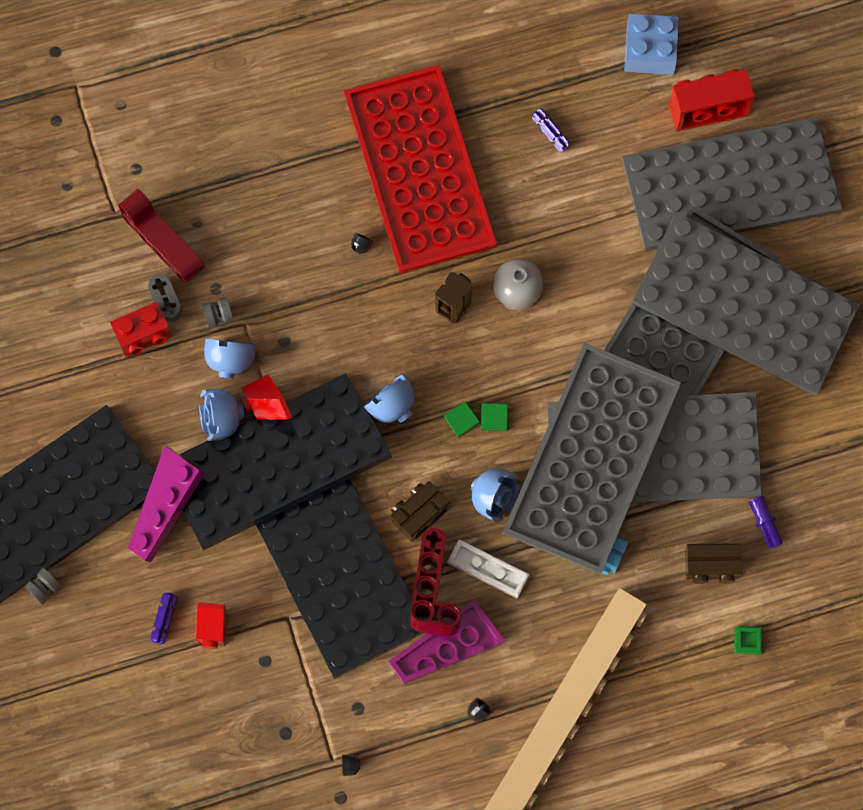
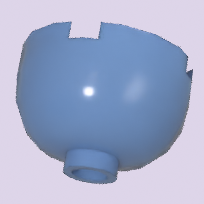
M205 338L204 357L207 365L219 372V377L234 379L235 374L244 373L249 370L254 362L257 345Z
M404 374L393 379V384L384 386L363 406L375 420L381 423H392L398 420L401 423L412 414L409 409L415 402V392Z
M202 390L200 397H205L204 404H199L203 433H209L210 435L206 438L207 441L230 437L239 427L240 420L244 417L242 405L238 404L236 398L226 390Z
M492 468L476 477L471 485L472 502L475 509L492 521H502L504 517H501L505 510L510 513L518 498L520 485L516 484V479H520L519 476L506 469Z

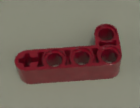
M136 189L118 204L121 216L126 223L185 284L205 268L204 263L195 252L154 211L151 202L141 190Z
M430 528L422 536L411 604L410 624L415 631L421 633L452 636L459 631L461 611L456 605L437 602L446 536L442 530ZM431 542L436 543L435 552H430ZM433 565L436 569L429 571L424 566ZM422 589H429L432 593L424 595L420 591ZM419 613H425L429 617L426 619H419L416 617V615ZM451 617L455 621L453 623H446L442 619Z

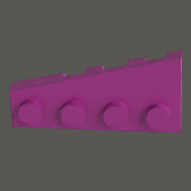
M164 446L128 546L130 550L148 562H152L205 474V472L169 447Z
M472 600L460 609L461 623L459 631L455 635L442 636L427 633L389 660L388 663L403 684H407L503 645L506 641L477 602ZM449 617L444 622L453 623L455 620Z

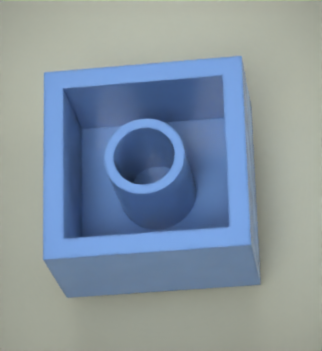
M629 14L626 29L624 72L674 75L677 61L679 17Z

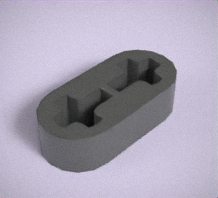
M165 275L153 276L148 284L154 302H158L166 322H174L179 319L182 310L171 281ZM159 282H161L162 285H165L164 291L166 294L163 296H161L160 291L156 289V284ZM169 301L171 307H175L173 314L169 315L165 311L166 306L164 302Z

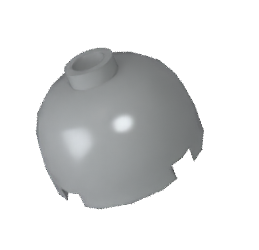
M522 258L510 259L503 263L495 273L493 290L497 300L499 299L506 308L517 311L531 308L541 298L544 287L542 273L536 264Z

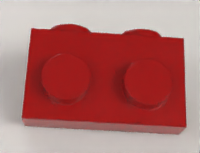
M158 302L110 321L125 357L138 355L144 349L152 345H161L172 337Z

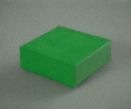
M463 402L444 415L445 421L458 438L480 424L466 402Z
M482 403L481 431H507V404Z
M735 626L734 654L761 655L762 627Z

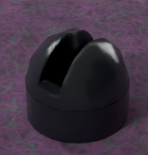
M355 233L351 241V247L358 254H364L370 249L373 241L366 236Z
M475 698L468 706V716L472 714L474 716L473 721H483L491 714L489 706L480 698Z
M351 754L342 755L343 776L357 774L361 766L359 758Z

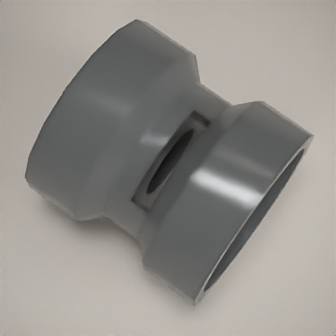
M227 297L219 299L216 303L206 302L202 304L209 328L217 326L220 322H233ZM216 307H219V309H220V313H221V316H222V317H220V318H219V315H218V312H217V308H216Z
M42 568L37 573V578L34 581H29L24 587L43 605L49 599V595L52 592H56L61 585L49 572ZM39 581H41L49 590H47L43 585H41Z

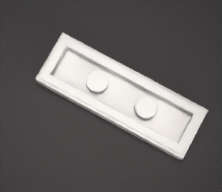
M458 540L447 561L448 565L518 599L529 577L528 573L461 540Z

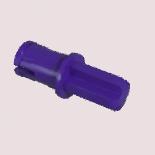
M760 496L749 501V505L757 520L756 527H760L769 548L780 546L783 541L774 522L776 518L772 517L765 497Z

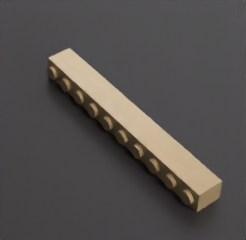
M618 589L484 810H524L525 807L531 809L538 797L534 793L538 785L544 786L552 774L548 770L553 761L556 763L560 761L566 751L562 747L567 738L572 740L580 727L576 725L581 715L583 717L587 716L593 706L590 699L594 693L599 695L607 682L603 679L608 670L613 672L619 663L620 658L617 657L620 649L624 648L626 650L634 638L630 634L634 626L636 625L640 628L647 616V613L644 612L646 603L624 590Z

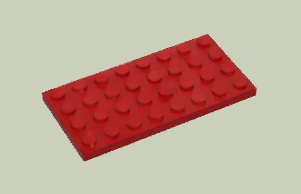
M440 65L344 90L346 103L399 275L497 248L493 230Z

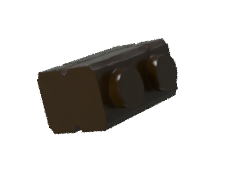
M451 272L445 279L444 285L442 284L435 293L436 313L451 323L456 324L472 301V281L466 275Z
M430 481L425 485L422 483L418 484L410 493L412 497L406 502L403 500L399 501L391 509L393 512L390 515L392 523L410 542L415 541L444 515L451 506L448 499Z
M740 543L687 544L685 547L686 579H692L695 584L708 583V579H719V583L723 584L734 583L735 579H739L741 576Z

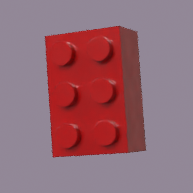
M732 69L722 75L715 76L709 74L699 80H682L673 85L669 108L676 132L748 117L755 96L747 69L740 71Z

